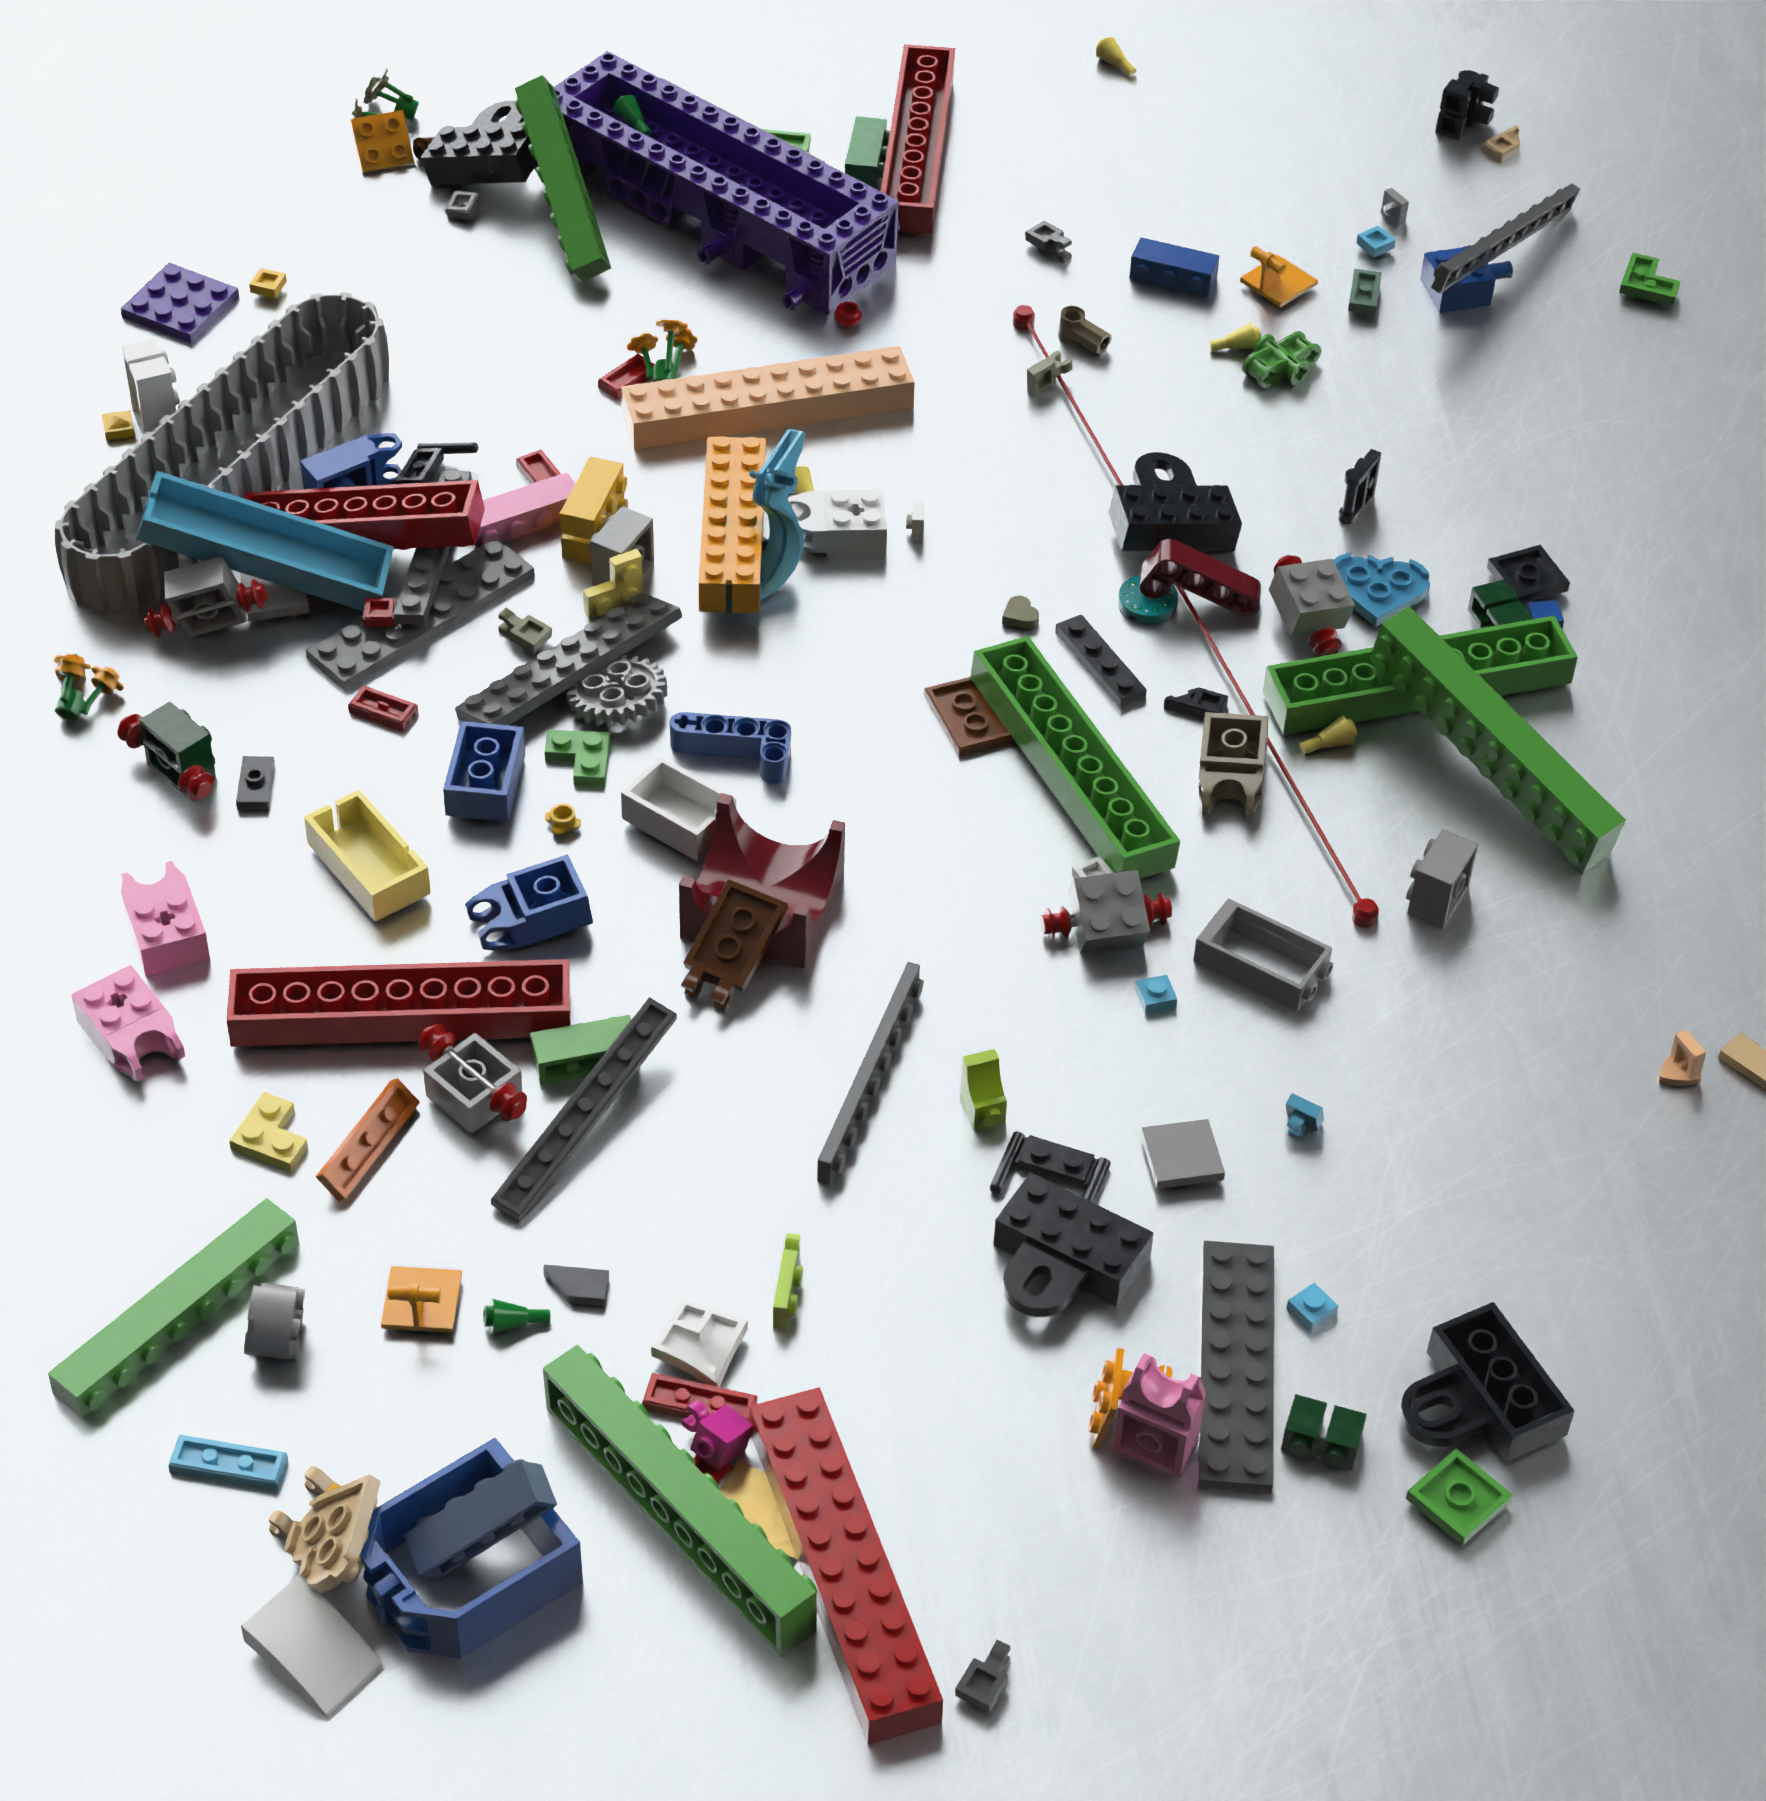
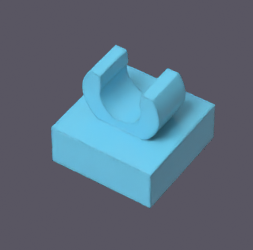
M1291 1093L1285 1104L1287 1116L1290 1117L1287 1123V1127H1289L1288 1133L1301 1138L1307 1126L1318 1131L1324 1121L1323 1108Z

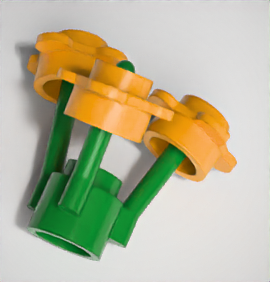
M76 653L64 656L56 655L54 657V662L57 664L54 670L58 679L63 681L61 694L54 712L64 719L75 721L78 720L80 713L88 715L91 705L101 692L111 695L115 689L118 691L124 689V685L118 681L120 679L119 674L110 667L105 666L101 669L93 666L91 668V665L85 663L84 658ZM85 669H91L95 674L91 679L95 690L84 701V694L71 687L73 682L79 681L80 678L86 675Z

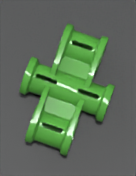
M1301 331L1292 333L1281 339L1278 343L1275 342V338L1271 334H1266L1255 344L1254 353L1250 354L1243 362L1242 372L1247 376H1253L1258 380V384L1262 388H1269L1286 376L1291 384L1298 385L1307 378L1310 366L1319 359L1322 349L1318 344L1309 342Z

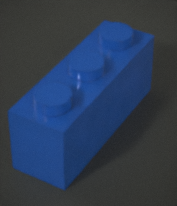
M1140 237L1131 256L1129 278L1209 296L1217 279L1220 255Z

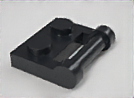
M1370 449L1364 458L1360 457L1357 460L1354 468L1348 469L1345 472L1344 482L1346 483L1343 507L1340 508L1338 514L1340 522L1344 524L1355 522L1374 498L1381 452Z

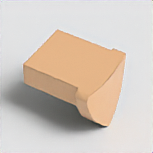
M1687 1030L1675 1034L1671 1055L1665 1060L1660 1070L1659 1083L1671 1086H1687L1701 1082V1072L1706 1051Z

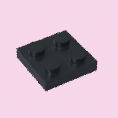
M1541 544L1488 559L1487 569L1496 581L1505 579L1510 588L1517 593L1518 599L1522 604L1567 592L1569 589V580Z

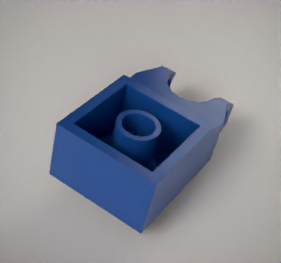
M395 433L364 435L300 460L303 489L396 484L395 480L401 472V468L398 464L386 463L403 447L402 441ZM386 441L395 444L392 447L379 448V445ZM387 472H394L398 474L396 477L391 479L385 478L383 476Z
M568 854L506 874V880L491 884L465 903L469 920L489 922L478 932L480 945L483 950L518 949L594 923L588 895ZM486 902L491 905L482 912L473 911L474 907L479 903ZM502 932V936L498 940L486 941L489 934Z

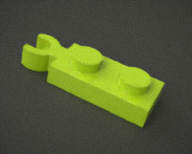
M786 1234L773 1303V1328L787 1330L789 1315L796 1316L798 1295L793 1294L794 1286L801 1287L803 1266L797 1265L801 1249L800 1234Z

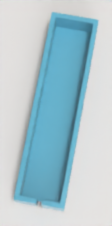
M160 471L156 472L136 540L203 561L223 556L231 570L364 611L365 598L382 597L394 548L378 541Z

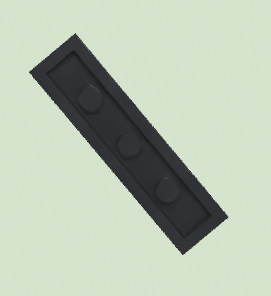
M1082 614L1056 624L1055 633L1119 708L1146 698L1147 689Z

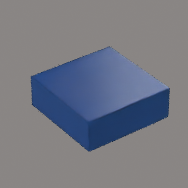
M1557 600L1528 602L1526 609L1530 611L1533 619L1555 616L1561 628H1563L1564 619Z

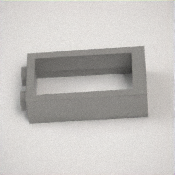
M1229 898L1196 938L1193 961L1296 1011L1299 1010L1305 1000L1308 1002L1312 1000L1321 979L1325 981L1333 968V963L1330 962L1332 947ZM1233 930L1311 969L1300 984L1221 947V944Z

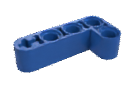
M679 712L670 718V747L673 751L680 754L760 760V777L763 781L770 784H779L787 779L792 730L788 722L780 719Z

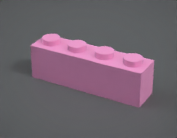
M566 472L484 499L485 512L476 543L471 546L475 550L490 541L499 539L501 542H506L560 524V511L575 485L574 480Z

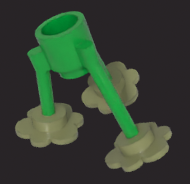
M385 67L378 77L373 76L370 79L369 85L365 90L363 103L367 105L379 96L395 103L394 111L403 110L405 121L407 119L413 122L420 101L413 99L414 96L388 82L390 77L387 76L389 70ZM387 88L400 97L396 98L382 92V90ZM355 98L354 110L351 112L353 118L381 114L362 111L363 106H359L358 98Z

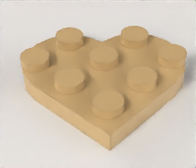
M371 1474L314 1498L308 1503L313 1509L309 1511L301 1523L295 1520L291 1526L285 1550L292 1555V1561L301 1566L300 1575L307 1579L306 1584L320 1593L331 1590L339 1585L341 1581L344 1583L351 1582L359 1571L357 1560L369 1535L368 1527L372 1512L378 1503L377 1495L381 1481Z

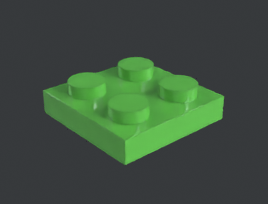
M1457 1448L1412 1486L1406 1495V1499L1462 1546L1511 1503L1513 1497L1512 1493Z

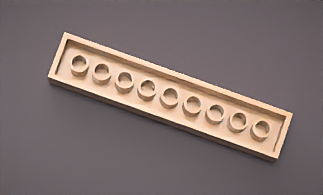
M901 346L886 347L622 386V415L633 449L639 450L706 440L707 437H726L913 409L915 381Z

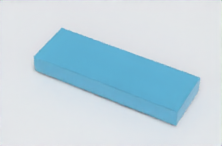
M179 1434L168 1463V1468L171 1473L278 1491L288 1462L287 1452Z

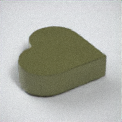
M1020 595L1011 597L1002 615V624L1022 629L1035 628L1039 623V611L1031 606V602L1027 597Z

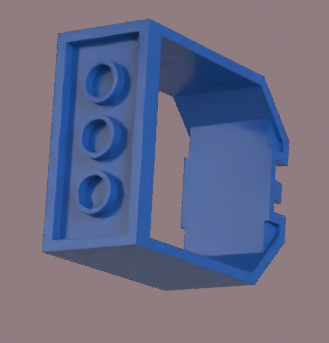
M496 1437L378 1506L372 1512L368 1527L369 1535L360 1555L361 1562L365 1566L363 1579L368 1584L366 1598L376 1609L377 1618L385 1628L397 1622L402 1631L397 1633V1638L407 1652L462 1659L583 1583L581 1542L553 1508L521 1528L543 1557L456 1611L426 1607L416 1594L415 1589L387 1553L406 1542L404 1534L415 1528L416 1522L419 1519L437 1514L445 1509V1504L449 1500L467 1495L475 1490L474 1485L487 1478H494L504 1471L503 1468L506 1464L514 1461Z

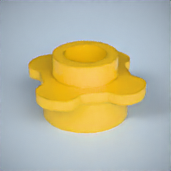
M566 803L553 806L544 816L545 821L552 826V833L556 835H562L571 829H579L582 825L581 819L576 818L574 807Z

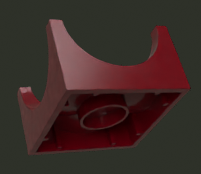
M721 793L717 800L712 841L702 872L697 882L695 878L683 876L679 883L680 938L695 941L727 880L730 879L788 904V910L762 958L806 968L844 877L846 823L833 820L829 833L815 843L807 845L784 844L771 840L752 829L738 813L733 796Z

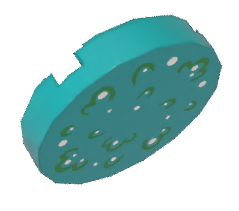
M1141 575L1131 577L1121 585L1118 592V607L1128 618L1129 615L1135 617L1137 622L1152 624L1162 622L1170 618L1171 613L1177 609L1178 592L1173 584L1159 598H1149L1140 592Z

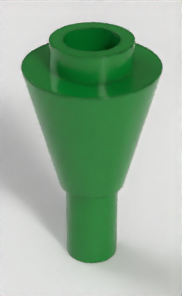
M626 95L618 98L613 107V113L637 131L649 137L651 130L644 123L636 97Z
M491 1298L490 1305H484L483 1326L489 1327L490 1334L525 1326L527 1323H550L551 1320L550 1309H527L525 1306Z

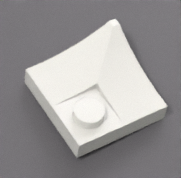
M683 1298L652 1344L651 1357L687 1372L704 1384L720 1387L728 1366L748 1331V1319Z

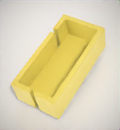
M360 789L334 801L338 827L336 830L332 807L329 804L304 816L307 844L375 922L431 894L429 867L413 849L410 850L408 843Z

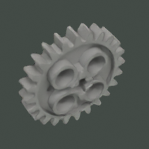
M623 655L620 660L610 662L567 689L568 692L566 694L571 712L576 713L577 719L585 717V723L587 724L595 720L596 726H600L603 722H608L609 727H612L615 722L619 721L624 726L628 719L637 722V716L639 715L646 718L649 717L648 710L658 711L657 704H664V697L668 696V684L663 668L658 669V663L650 664L648 658L639 662L638 656L627 660L626 655Z

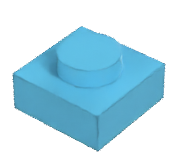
M1378 225L1358 234L1356 244L1372 257H1376L1394 249L1396 239Z
M1168 975L1136 980L1135 991L1145 1014L1177 1007V997Z
M1313 1283L1290 1298L1287 1303V1309L1311 1332L1336 1315L1338 1305L1321 1288Z

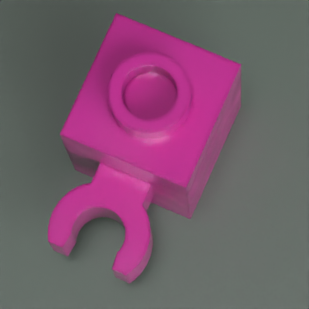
M696 1400L687 1406L686 1410L691 1415L682 1420L681 1424L686 1430L696 1432L690 1447L691 1451L716 1470L721 1469L745 1452L754 1424L727 1404L711 1415L707 1407L700 1401Z

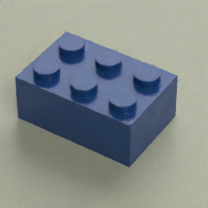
M468 721L460 722L443 787L445 816L509 822L525 757L524 727Z

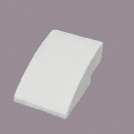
M297 1575L241 1625L243 1640L271 1664L272 1673L327 1718L371 1678L383 1664L347 1620L324 1597Z

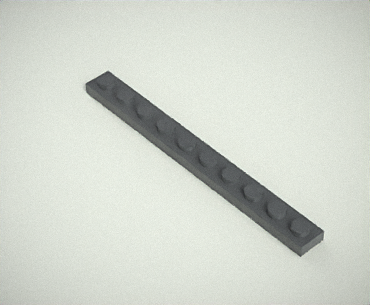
M1572 183L1563 189L1559 188L1554 195L1545 197L1538 205L1534 204L1525 213L1521 212L1514 220H1508L1501 228H1495L1490 235L1481 237L1472 246L1468 245L1463 252L1455 253L1447 262H1441L1433 273L1435 279L1431 288L1439 294L1569 212L1580 188Z

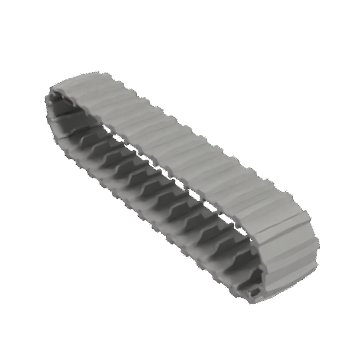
M343 291L340 294L323 295L320 292L310 294V298L298 304L289 305L285 309V314L279 320L274 319L268 324V330L262 335L254 336L250 340V346L244 351L239 350L232 356V361L226 367H219L214 372V377L208 383H201L196 388V393L190 399H183L178 404V409L171 416L165 415L153 432L147 431L140 437L141 442L135 448H128L121 454L122 459L114 466L109 465L102 471L103 476L95 483L90 482L83 488L82 495L76 500L70 499L64 505V513L61 519L55 521L54 535L59 569L71 600L77 605L83 604L94 609L95 613L107 616L109 613L127 612L130 615L141 612V608L165 598L164 572L203 561L146 542L129 551L121 548L120 553L99 554L97 549L101 545L107 547L109 545L108 539L120 528L126 530L128 528L127 522L136 513L144 512L148 494L157 471L183 478L182 472L193 462L200 463L201 455L212 445L215 447L219 446V438L229 429L235 431L237 429V422L247 413L253 415L255 413L254 407L265 397L268 399L272 398V390L282 381L288 383L290 381L289 375L299 366L305 368L308 359L320 354L323 357H327L329 352H346L344 354V361L334 370L327 369V377L317 386L311 384L309 386V393L299 402L293 400L291 402L292 409L281 419L275 417L273 419L274 425L263 435L257 433L255 435V443L245 452L240 450L236 452L237 459L226 469L220 467L218 469L219 475L207 487L244 498L246 492L277 491L278 486L284 481L289 482L295 476V471L301 466L300 460L313 456L319 448H326L330 444V438L336 432L342 433L348 427V421L354 416L359 417L365 411V405L371 400L376 401L382 395L383 383L389 380L390 367L388 336L384 321L378 316L376 305L371 301L365 302L353 297L352 293Z

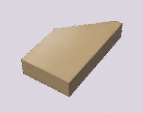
M1515 125L1485 141L1481 151L1500 163L1519 153L1520 149L1519 126Z
M1739 1033L1720 1050L1718 1058L1766 1090V1049L1742 1033Z

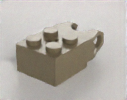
M1205 712L1198 775V797L1202 804V816H1209L1218 801L1234 799L1243 805L1246 818L1253 819L1254 812L1262 801L1268 744V716Z

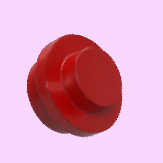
M846 301L837 306L834 312V319L844 327H852L862 320V312L856 303Z

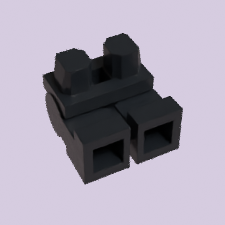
M1463 70L1459 72L1457 80L1451 79L1443 89L1436 133L1460 140L1464 134L1465 126L1471 128L1475 122L1488 125L1492 121L1495 110L1483 105V102L1493 104L1498 96L1499 87L1488 83L1489 75L1483 73L1480 75L1475 71Z

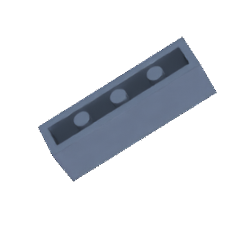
M524 1459L514 1460L506 1464L503 1468L504 1471L494 1478H487L474 1485L475 1490L467 1495L449 1500L445 1504V1509L437 1514L419 1519L416 1522V1527L404 1534L418 1575L442 1578L557 1506V1501L542 1464L528 1462Z

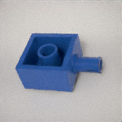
M1467 246L1424 253L1420 280L1439 313L1490 306L1495 281L1512 278V263L1510 261L1487 263L1439 294L1431 288L1435 279L1433 273L1436 267L1441 262L1445 263L1450 260L1455 253L1463 252Z

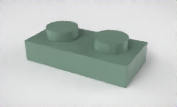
M1354 269L1348 312L1375 315L1382 272Z

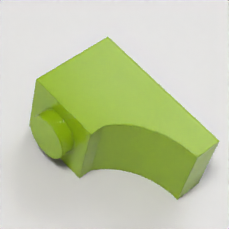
M995 1048L962 1057L960 1102L973 1130L985 1127L990 1128L1006 1122L1007 1099L1001 1081L1000 1058Z

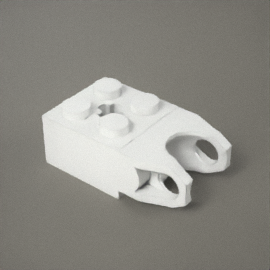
M884 489L808 491L788 497L791 505L799 504L804 508L803 511L795 513L803 533H805L803 551L811 553L827 552V557L886 556L887 521Z

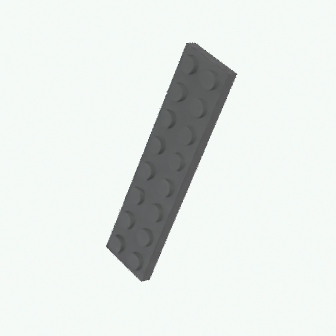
M499 539L490 541L444 567L425 625L395 624V627H364L363 616L307 648L306 657L340 687L347 690L535 576V569ZM400 594L394 597L396 598V605Z
M636 594L630 598L629 602L609 610L607 615L595 622L586 624L584 629L576 634L563 638L553 648L540 652L535 659L525 665L516 667L512 673L504 678L491 682L486 689L468 696L463 703L454 708L457 718L468 722L509 726L577 684L585 677L598 671L683 618L679 606L648 594Z
M1203 1241L1200 1377L1206 1396L1198 1439L1197 1488L1272 1493L1274 1246Z

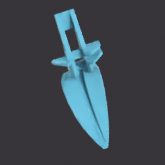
M787 429L759 472L754 470L749 472V476L756 479L752 494L753 503L762 507L768 515L770 529L768 544L761 566L760 600L773 593L786 582L795 571L803 552L804 534L792 509V505L788 501V495L796 493L798 480L795 476V469L802 453L803 442L805 441L806 432ZM732 599L726 600L727 607H732Z

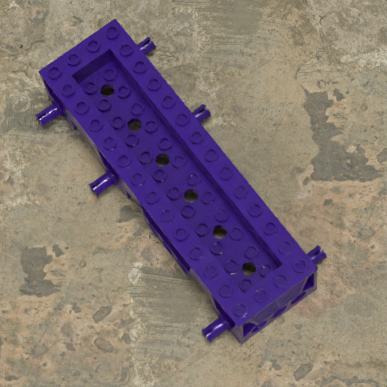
M606 51L554 86L583 179L594 172L597 165L604 169L609 194L667 226L685 213L700 220L702 248L697 250V257L701 263L705 261V265L720 257L744 270L760 258V253L785 265L786 294L782 296V303L786 309L789 308L790 311H793L804 302L826 315H830L837 309L840 303L851 299L896 264L897 232L900 230L898 222L899 201L609 51ZM626 95L636 97L644 123L651 130L649 137L637 131L613 113V107L618 98Z

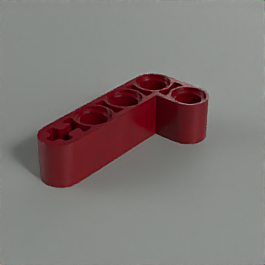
M1173 539L1161 541L1142 564L1139 588L1140 592L1146 597L1159 598L1167 592L1172 584H1175L1241 616L1255 615L1260 609L1261 583L1259 580Z

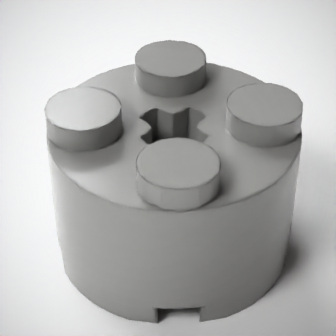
M255 1282L248 1310V1329L245 1332L244 1354L296 1360L299 1346V1329H302L305 1308L303 1306L306 1289Z

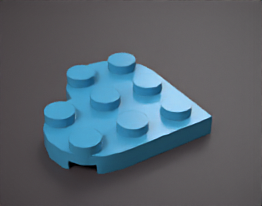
M1346 553L1333 560L1355 603L1354 610L1375 627L1406 607H1413L1420 603L1429 594V572L1422 564L1413 559H1409V563L1403 561H1393L1394 557L1379 560L1367 554L1366 559L1351 557L1352 553Z

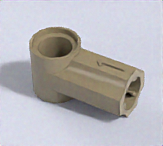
M1074 305L1062 308L1057 333L1059 339L1066 343L1078 342L1098 355L1103 354L1111 343L1112 335L1085 319V312L1082 308Z

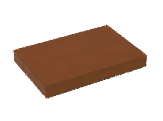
M970 677L924 688L923 695L958 757L1016 742Z

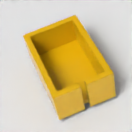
M592 456L588 458L560 511V531L563 534L561 537L562 558L591 564L589 543L592 536L604 527L608 518L614 515L621 506L628 508V499L625 498L628 478L624 476V463Z

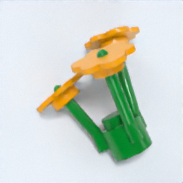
M661 319L656 321L655 325L663 327V332L668 333L665 337L667 341L666 359L657 360L652 367L648 352L656 347L658 337L652 336L651 333H643L639 337H632L630 343L626 345L628 351H635V353L643 355L646 366V378L652 379V382L677 379L682 351L685 349L693 350L695 343L698 341L697 336L692 335V331L688 329V324L682 323L679 320ZM673 346H674V347L676 348V352H675V356H674V361L672 362V354H673Z

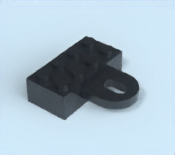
M514 100L501 101L488 106L477 115L471 125L462 127L447 125L441 127L420 157L431 185L523 183L527 181L538 163L530 153L528 147L531 144L530 137L526 136L521 123L524 122V118L518 112ZM506 116L504 120L499 122L502 117Z
M1146 453L1136 460L1132 474L1134 484L1115 485L1108 514L1121 551H1153L1161 541L1166 539L1179 541L1198 551H1235L1242 528V521L1229 487L1222 485H1197L1190 467L1182 459L1168 453ZM1155 469L1164 470L1169 480L1160 479Z
M1030 1172L995 1219L993 1245L1014 1255L1006 1266L1003 1275L1004 1296L1014 1309L1033 1317H1047L1061 1312L1069 1305L1079 1289L1117 1307L1151 1257L1154 1232ZM1045 1274L1052 1279L1045 1290L1039 1295H1029L1024 1291L1035 1275Z
M1494 1302L1432 1328L1427 1354L1440 1371L1411 1384L1404 1392L1400 1405L1401 1423L1414 1439L1426 1445L1446 1447L1484 1432L1505 1462H1508L1568 1435L1575 1410ZM1438 1404L1447 1405L1453 1411L1434 1421H1426L1418 1414Z

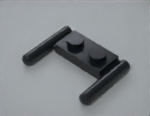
M476 442L418 443L417 449H414L395 482L396 484L429 483L443 462L444 454H475L479 450V445Z
M1015 1131L1011 1136L989 1189L993 1194L1002 1193L1015 1164L1018 1165L1017 1169L1082 1189L1086 1186L1082 1198L1095 1203L1111 1162L1106 1158L1100 1157L1096 1159L1094 1154L1032 1135L1025 1137L1023 1133Z

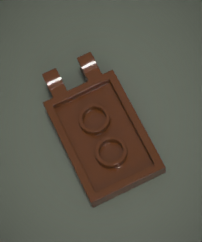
M728 879L683 962L685 968L690 970L681 983V987L685 989L684 994L697 1000L704 981L717 986L710 997L711 1000L715 1001L713 1006L726 1012L732 1001L734 990L737 989L744 992L788 910V904Z

